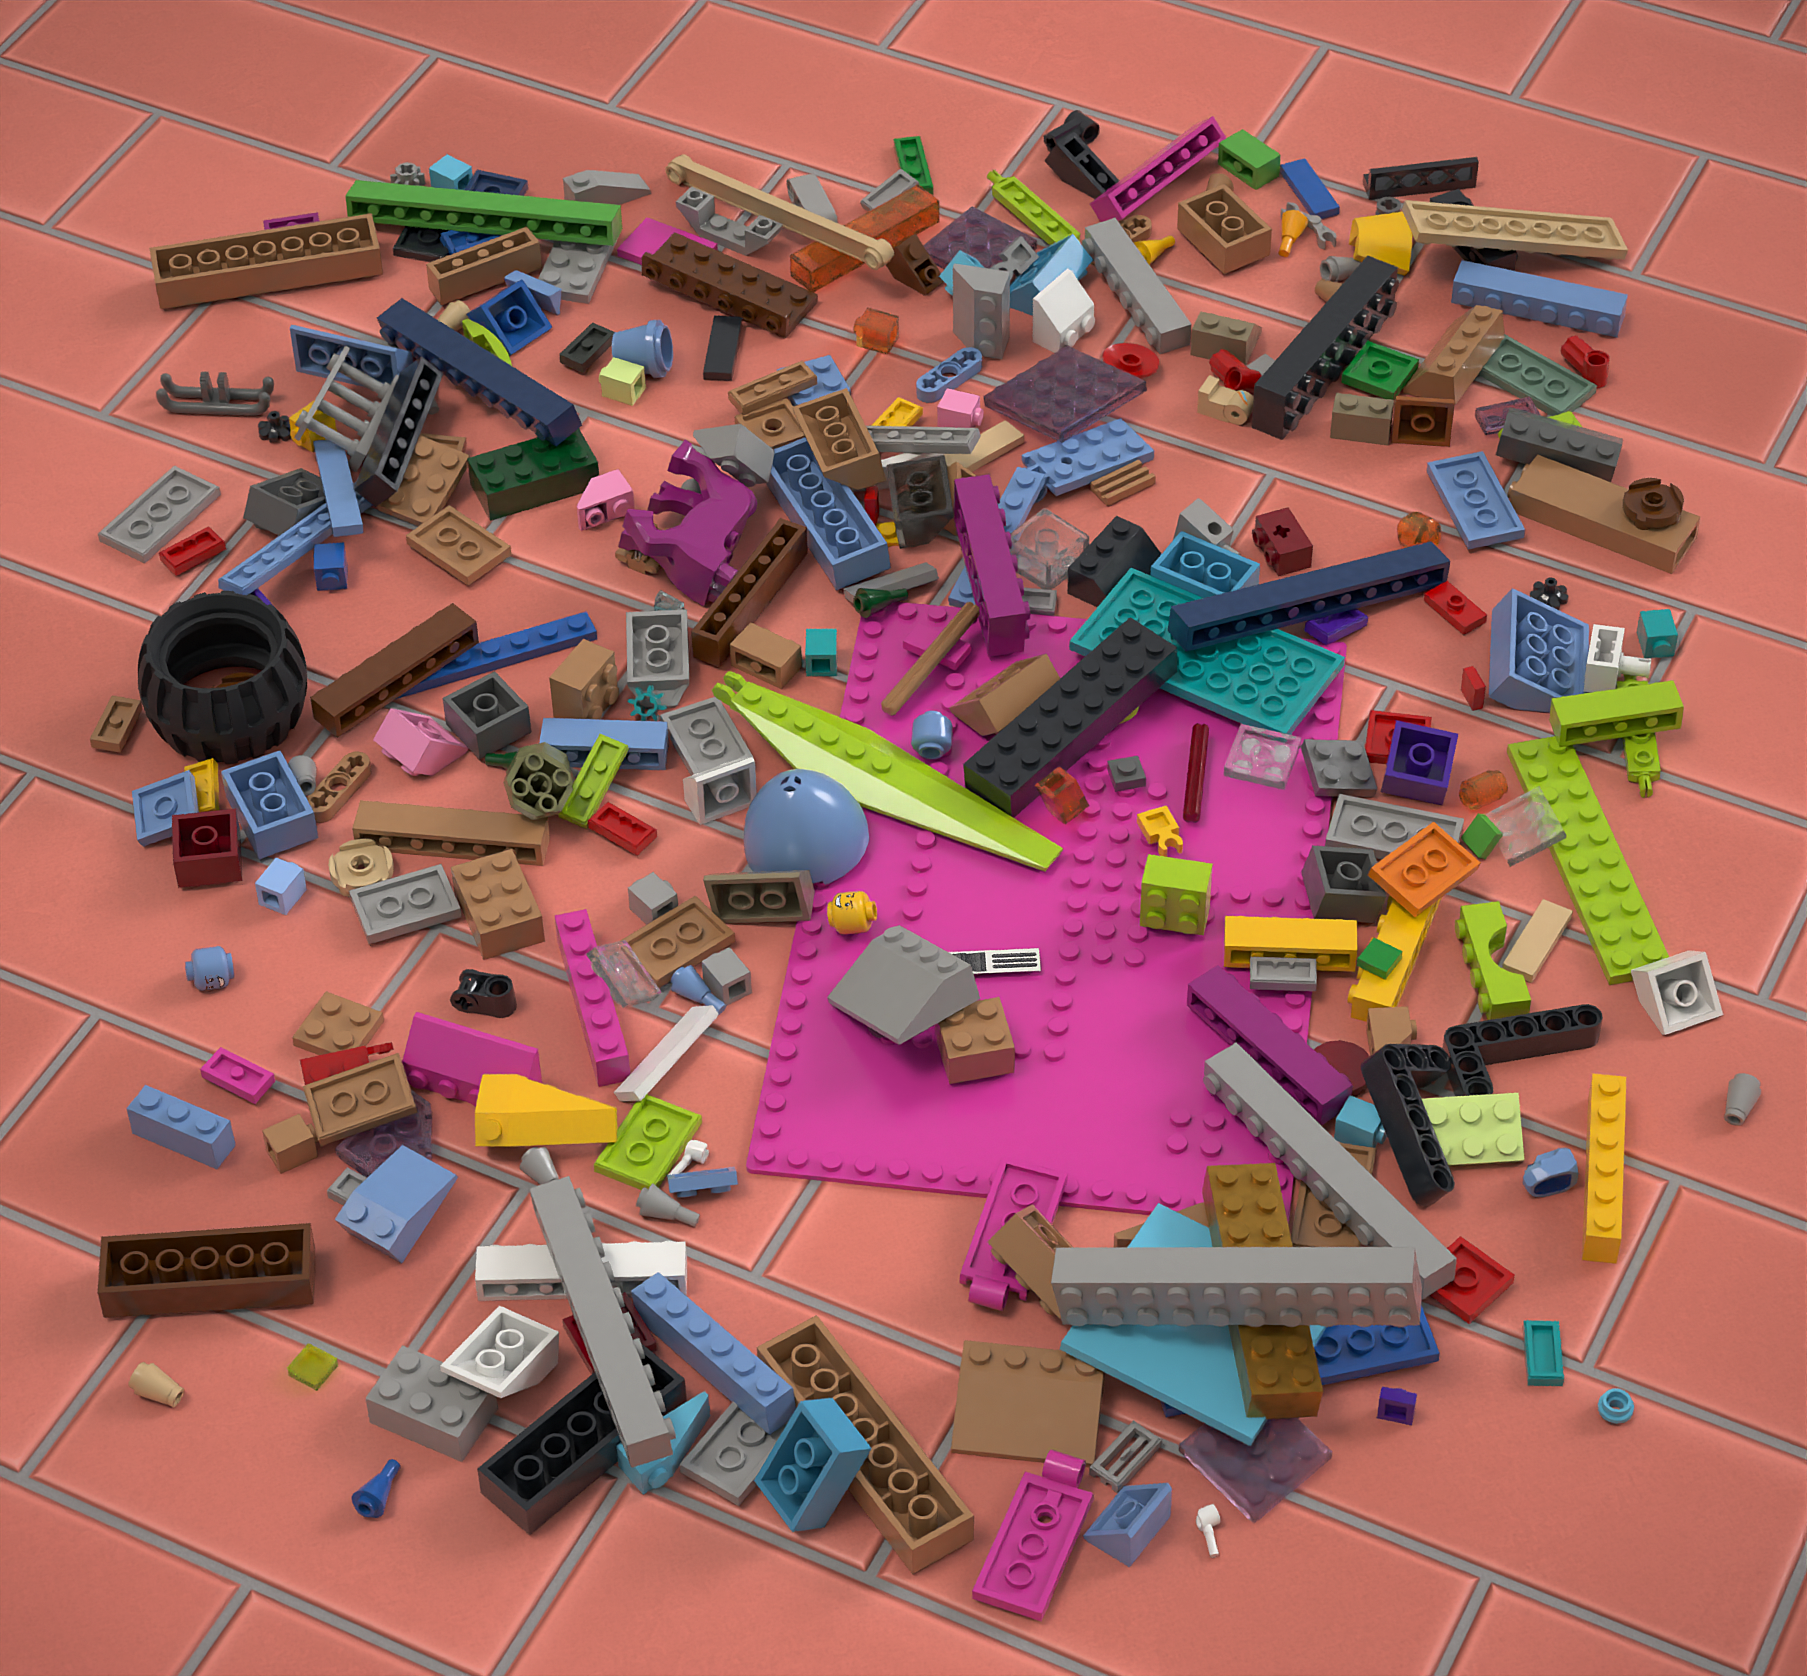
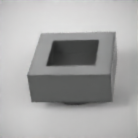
M1138 756L1107 761V770L1115 792L1146 786V776Z

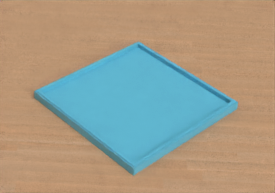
M1158 1203L1128 1247L1213 1246L1208 1227ZM1085 1324L1083 1326H1072L1061 1341L1060 1350L1249 1446L1252 1445L1268 1420L1266 1417H1246L1228 1325L1222 1327L1214 1325H1190L1184 1327L1178 1325L1108 1326ZM1309 1325L1314 1346L1327 1327Z

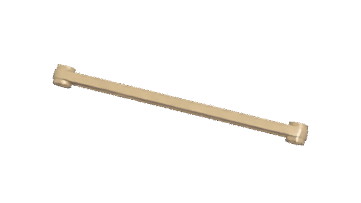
M687 155L677 156L665 168L666 175L674 184L679 185L683 183L754 215H762L783 224L784 228L865 262L873 270L882 268L894 256L892 246L884 239H873L695 163Z

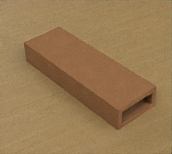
M1538 454L1531 464L1524 466L1520 479L1517 482H1512L1507 494L1518 515L1670 574L1674 572L1697 539L1700 516L1682 510L1680 521L1675 525L1640 530L1634 526V521L1630 520L1623 511L1624 493L1629 489Z

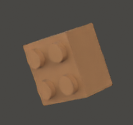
M585 639L575 647L549 677L554 718L600 720L602 713L609 705L616 702L619 695L614 651Z
M1000 997L975 1001L935 1024V1037L949 1084L1015 1073V1046Z

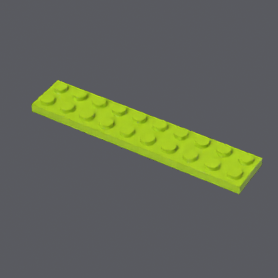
M1555 736L1508 744L1507 755L1608 984L1614 985L1633 981L1631 970L1668 958L1669 955L1573 745L1559 747Z

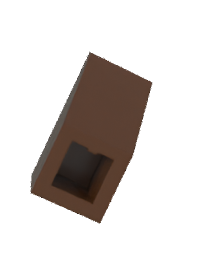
M916 233L892 245L894 256L886 266L894 279L922 295H927L944 282L939 277L941 272Z

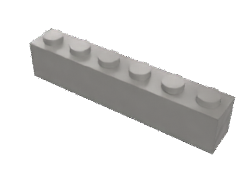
M1113 218L1085 227V239L1082 241V246L1089 255H1092L1097 271L1104 275L1111 291L1116 292L1123 308L1128 309L1135 325L1140 327L1145 333L1147 342L1154 346L1159 355L1190 345L1192 324L1117 219Z

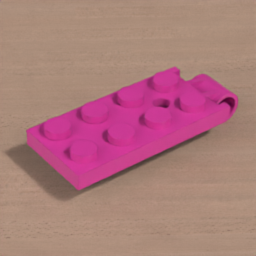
M1001 1157L960 1273L959 1283L966 1285L968 1280L972 1281L968 1297L969 1302L1003 1311L1008 1300L1009 1291L1020 1293L1019 1299L1027 1300L1030 1290L1025 1289L1016 1280L1015 1275L1017 1273L1008 1264L1000 1263L991 1253L992 1247L987 1242L1017 1212L1032 1204L1053 1224L1068 1180V1173Z
M1051 1449L1044 1462L1042 1477L1024 1472L972 1590V1599L1042 1622L1094 1500L1093 1493L1078 1488L1084 1475L1086 1460ZM1042 1516H1048L1052 1521L1050 1523H1041L1038 1519Z

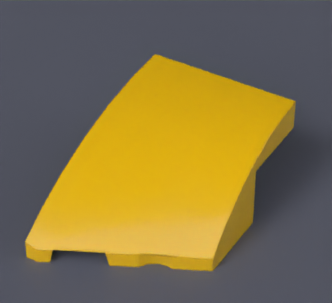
M1403 212L1359 217L1352 220L1348 245L1355 247L1354 260L1362 262L1367 256H1371L1398 267L1397 274L1405 276L1409 272L1412 232Z

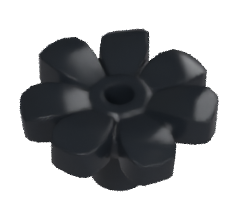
M277 411L270 412L267 416V421H260L258 424L259 437L262 440L269 439L270 442H278L279 437L283 441L291 438L289 417L285 415L280 417V413Z
M1552 577L1547 578L1545 584L1540 581L1533 584V591L1529 595L1559 610L1560 604L1564 605L1568 602L1569 597L1566 594L1567 588L1564 585L1557 586V580Z

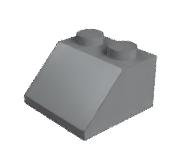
M742 424L694 430V438L708 457L718 464L723 471L729 473L747 487L768 483L775 450Z

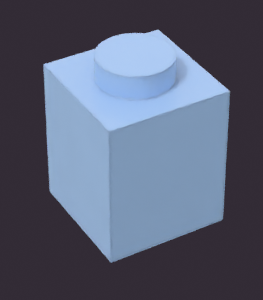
M278 858L274 859L255 882L259 905L287 915L307 890L303 868L293 862H286Z

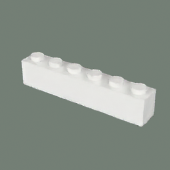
M633 1241L629 1243L607 1244L602 1242L605 1257L601 1258L602 1262L609 1261L615 1282L611 1283L612 1288L619 1287L621 1294L626 1292L629 1297H632L631 1290L659 1272L687 1296L686 1242L640 1243ZM526 1244L521 1246L491 1245L477 1247L475 1285L478 1301L567 1299L547 1245Z

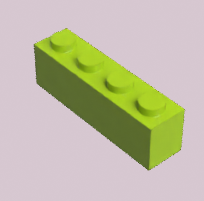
M1674 680L1551 698L1549 721L1557 743L1561 747L1681 729L1684 706Z

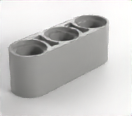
M815 173L787 179V191L792 204L838 223L835 210Z

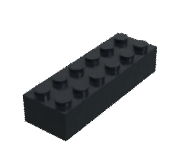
M641 1343L645 1359H642L641 1362L643 1366L649 1364L655 1380V1385L651 1386L653 1392L660 1391L666 1410L662 1412V1416H665L687 1402L685 1379ZM595 1372L477 1468L481 1494L529 1535L618 1462L616 1445L621 1443V1439Z

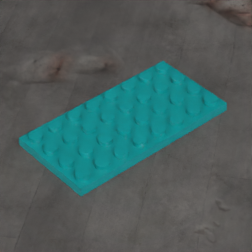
M1133 568L1127 571L1069 641V650L1086 656L1131 617L1177 647L1178 672L1166 681L1160 689L1286 742L1344 667L1345 662L1344 656L1279 629L1185 652L1167 631L1171 606L1202 599L1203 597Z

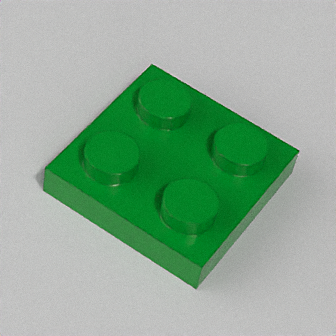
M1367 341L1342 373L1341 383L1385 399L1395 400V396H1398L1418 369L1419 359Z

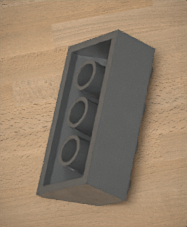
M1510 407L1495 455L1524 464H1531L1538 454L1611 482L1623 439Z

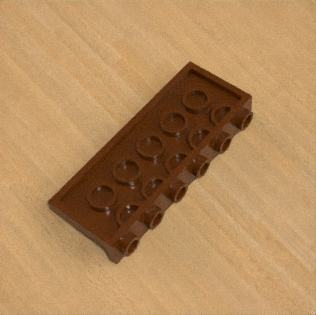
M676 232L654 254L645 252L642 255V276L733 316L741 317L746 322L784 338L794 330L818 302V294Z

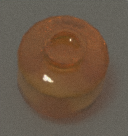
M1412 512L1404 516L1398 523L1397 538L1404 548L1430 541L1438 546L1441 541V526L1434 518L1422 512Z

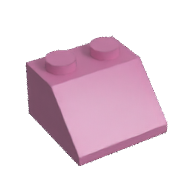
M393 708L389 710L373 739L383 748L381 751L384 755L400 761L403 764L401 768L413 776H418L419 774L433 776L466 754L469 749L431 717Z

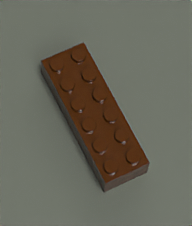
M311 1223L101 1237L97 1294L104 1318L314 1304L315 1243Z

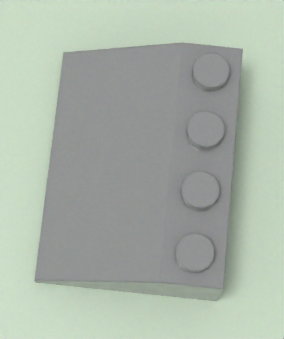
M898 925L888 928L882 935L870 942L827 999L831 1005L900 1045L979 1000L980 995L970 964Z

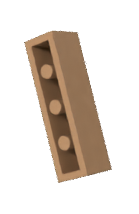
M524 227L426 264L429 290L438 302L444 305L504 283L505 276L515 270L528 274L541 269L540 243L528 227Z

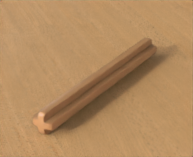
M967 602L881 702V709L885 713L893 716L905 704L978 618L980 608L977 605Z

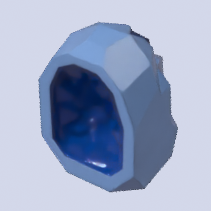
M1566 1147L1557 1148L1556 1150L1537 1155L1534 1163L1528 1165L1523 1176L1525 1189L1534 1197H1546L1566 1192L1577 1184L1578 1166L1571 1150Z

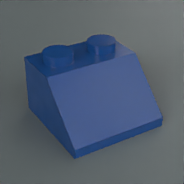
M523 279L508 286L467 313L470 320L482 325L500 340L509 356L552 328V325Z

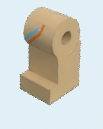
M1209 375L1198 391L1197 413L1227 423L1244 424L1253 412L1254 397L1246 391H1235L1219 385L1220 379Z

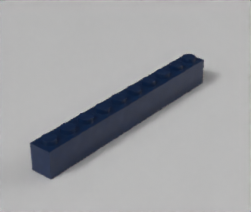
M401 298L377 317L381 327L379 330L380 334L389 344L394 343L400 349L412 352L416 360L422 356L443 375L448 377L455 386L460 385L471 396H478L488 407L497 408L507 419L511 417L525 430L530 429L540 440H547L553 445L558 446L582 426L576 409L571 402L405 299Z
M1430 541L1171 606L1167 631L1183 650L1187 652L1431 590L1447 581L1451 561Z

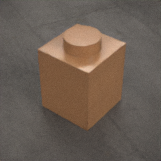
M300 1114L262 1130L266 1151L280 1174L317 1158L315 1143L319 1141L315 1128L311 1123L306 1125Z

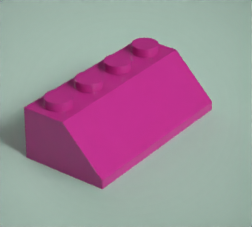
M416 1012L413 1016L402 1060L408 1082L411 1086L417 1089L433 1091L446 1098H455L476 1106L483 1074H519L542 1084L537 1048Z

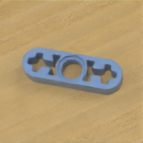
M966 347L931 369L916 382L917 398L925 403H933L940 400L947 388L954 390L981 371L982 353L976 348ZM954 373L956 376L944 377L943 374Z

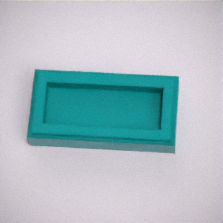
M1524 1320L1523 1340L1527 1386H1563L1564 1372L1559 1321Z

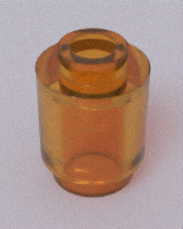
M1487 770L1462 781L1459 798L1463 805L1472 810L1482 808L1502 799L1503 794L1507 793L1508 784L1506 778L1498 770Z

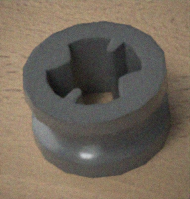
M1394 197L1380 198L1376 204V215L1400 212L1401 202Z

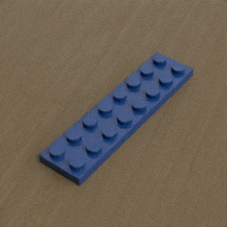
M1422 1305L1420 1325H1407L1405 1327L1393 1325H1371L1368 1327L1334 1325L1325 1329L1314 1346L1322 1385L1438 1362L1440 1356ZM1161 1401L1165 1417L1185 1414Z

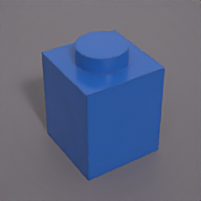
M344 542L314 544V574L317 591L347 589V558Z

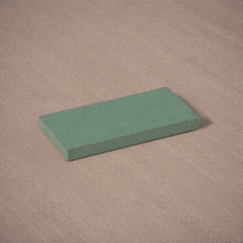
M1505 335L1496 351L1478 374L1550 416L1567 411L1573 412L1593 396L1597 385L1507 335Z

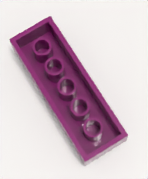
M990 474L954 479L953 519L974 603L980 608L978 618L988 657L1024 652L1025 639H1029L1027 620L1030 619L1029 603L1022 600V596H1024L1023 580L1016 577V573H1018L1017 557L1015 554H1010V549H1012L1011 534L1009 531H1004V526H1006L1005 511L1003 508H998V504H1000L998 486L992 485Z

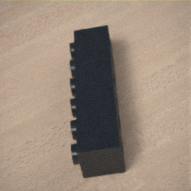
M422 356L400 372L354 486V490L375 507L398 492L443 376V373Z

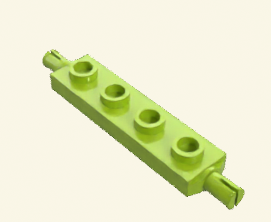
M996 170L988 173L987 179L994 183L992 186V196L1047 244L1052 245L1071 234L1080 242V233L1015 176L1005 178Z
M1623 674L1624 681H1617L1616 689L1648 684V681H1637L1636 676ZM1655 732L1622 737L1627 778L1629 781L1639 783L1641 797L1645 798V792L1647 797L1653 795L1651 782L1660 780L1661 772Z

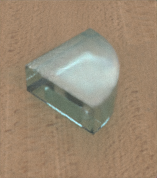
M660 590L655 597L654 611L685 610L684 602Z

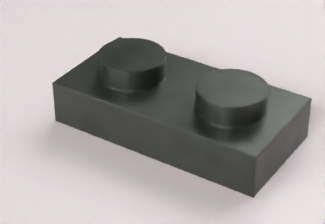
M592 322L559 354L560 363L582 373L585 372L612 346V338L615 332Z

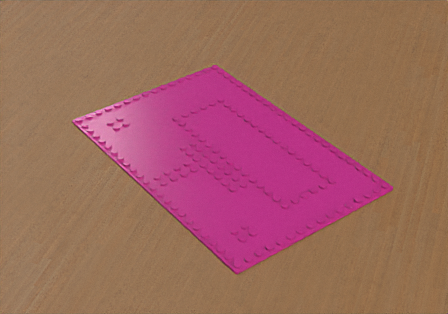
M904 602L892 603L867 618L860 617L840 718L870 729L965 788L963 764L996 735L994 733L984 736L980 735L952 714L949 707L1014 662L1042 654L1048 655L1059 677H1063L1085 657L1069 650V641L1087 619L1030 614V619L1027 620L1029 639H1025L1024 652L988 657L979 618H977L960 638V640L971 644V653L955 671L938 664L895 715L890 716L881 709V702L920 658V655L903 649V640L918 623L942 632L961 609L960 607ZM1303 639L1344 656L1346 660L1347 645L1343 642L1334 641L1325 645L1319 640ZM1345 662L1344 667L1286 742L1165 690L1157 689L1139 706L1135 716L1129 721L1118 724L1014 817L1063 848V852H1061L1046 872L861 807L866 816L869 831V843L864 855L854 868L837 880L826 885L822 881L813 883L815 893L811 920L797 921L749 1147L746 1170L751 1174L987 1198L1001 1157L1003 1156L1068 1173V1180L1059 1206L1150 1215L1158 1203L1171 1210L1179 1211L1204 1202L1202 1188L1207 1166L1275 1163L1289 1226L1294 1176L1289 1167L1280 1158L1274 1157L1269 1151L1268 1146L1258 1136H1253L1246 1124L1237 1115H1232L1226 1108L1225 1103L1216 1094H1211L1205 1087L1203 1082L1205 1061L1231 1045L1187 1006V992L1190 982L1219 965L1225 972L1232 974L1238 983L1249 993L1255 994L1261 1004L1270 1012L1276 1013L1288 1028L1294 1033L1300 1034L1307 1044L1312 991L1250 989V968L1224 967L1225 916L1314 919L1301 871L1312 845L1325 846L1329 829L1332 796H1315L1301 745L1304 739H1338ZM927 711L940 712L953 725L951 748L938 759L921 757L911 745L914 719ZM1198 723L1200 725H1208L1209 737L1200 820L1194 823L1192 821L1186 822L1183 819L1192 726ZM1138 756L1146 776V786L1115 792L1107 770V761ZM1167 806L1179 826V836L1183 840L1182 853L1179 854L1176 848L1170 846L1167 847V857L1213 864L1210 909L1204 936L1140 926L1141 883L1148 854L1160 855L1158 853V842L1149 845L1139 828L1137 814ZM865 892L870 901H875L876 921H872L870 929L865 933L839 934L835 927L829 925L827 916L828 903L833 901L837 893ZM898 925L947 952L1039 948L1041 971L974 974L980 995L979 1000L1000 997L1015 1046V1073L949 1084L935 1037V1025L898 1045L887 1037L878 1038L873 1036L868 1030L867 1025L831 1005L827 997L870 942L882 935L888 928Z

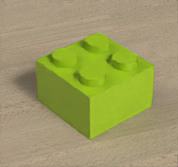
M1148 854L1141 883L1140 926L1204 936L1210 909L1213 864Z

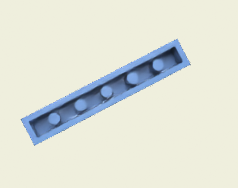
M1461 260L1453 281L1451 303L1469 307L1476 305L1488 306L1503 310V314L1618 337L1625 317L1628 294Z
M657 1272L631 1290L634 1306L647 1328L730 1401H734L738 1408L769 1435L790 1420L796 1410L793 1387L663 1275Z

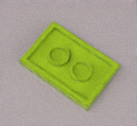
M647 1094L641 1101H636L617 1129V1142H608L594 1163V1172L642 1190L644 1187L649 1189L652 1184L659 1188L686 1148L687 1143L702 1124V1115Z

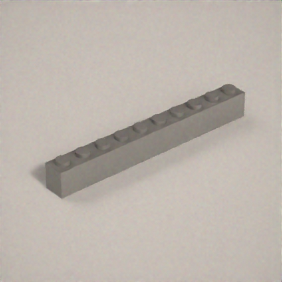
M1234 1043L1205 1061L1203 1082L1207 1090L1211 1094H1216L1225 1103L1228 1111L1232 1115H1237L1246 1124L1249 1132L1255 1137L1258 1136L1268 1146L1271 1154L1276 1158H1280L1289 1167L1293 1176L1299 1180L1301 1179L1311 1189L1317 1200L1323 1201L1332 1209L1337 1220L1341 1223H1346L1355 1232L1357 1239L1363 1245H1368L1369 1247H1415L1422 1286V1300L1455 1279L1457 1258L1239 1044Z
M567 1176L529 1188L536 1218L631 1468L673 1455L670 1440L675 1439L676 1434L670 1417L664 1419L662 1416V1412L666 1410L660 1391L653 1392L651 1386L655 1385L651 1367L649 1364L642 1365L641 1360L645 1359L641 1342L639 1338L632 1339L631 1334L635 1333L631 1316L629 1312L623 1314L621 1308L625 1307L620 1288H612L611 1283L615 1282L609 1261L602 1262L601 1258L605 1257L600 1237L593 1238L591 1234L595 1232L590 1212L583 1213L582 1208H585L586 1205L580 1187L574 1189L570 1177Z

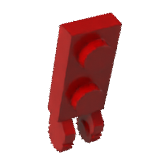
M385 1043L367 1048L365 1045L300 1059L304 1084L307 1085L369 1063L368 1056L385 1054L394 1050L393 1043Z

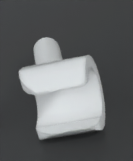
M690 1140L686 1145L684 1157L668 1175L682 1173L692 1160L704 1163L709 1155V1150L706 1149L708 1145L698 1140Z
M1213 1504L1199 1509L1198 1516L1196 1517V1526L1204 1533L1211 1558L1219 1556L1212 1527L1221 1523L1219 1513Z

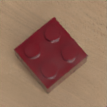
M236 808L172 815L173 865L178 888L243 881L241 833Z

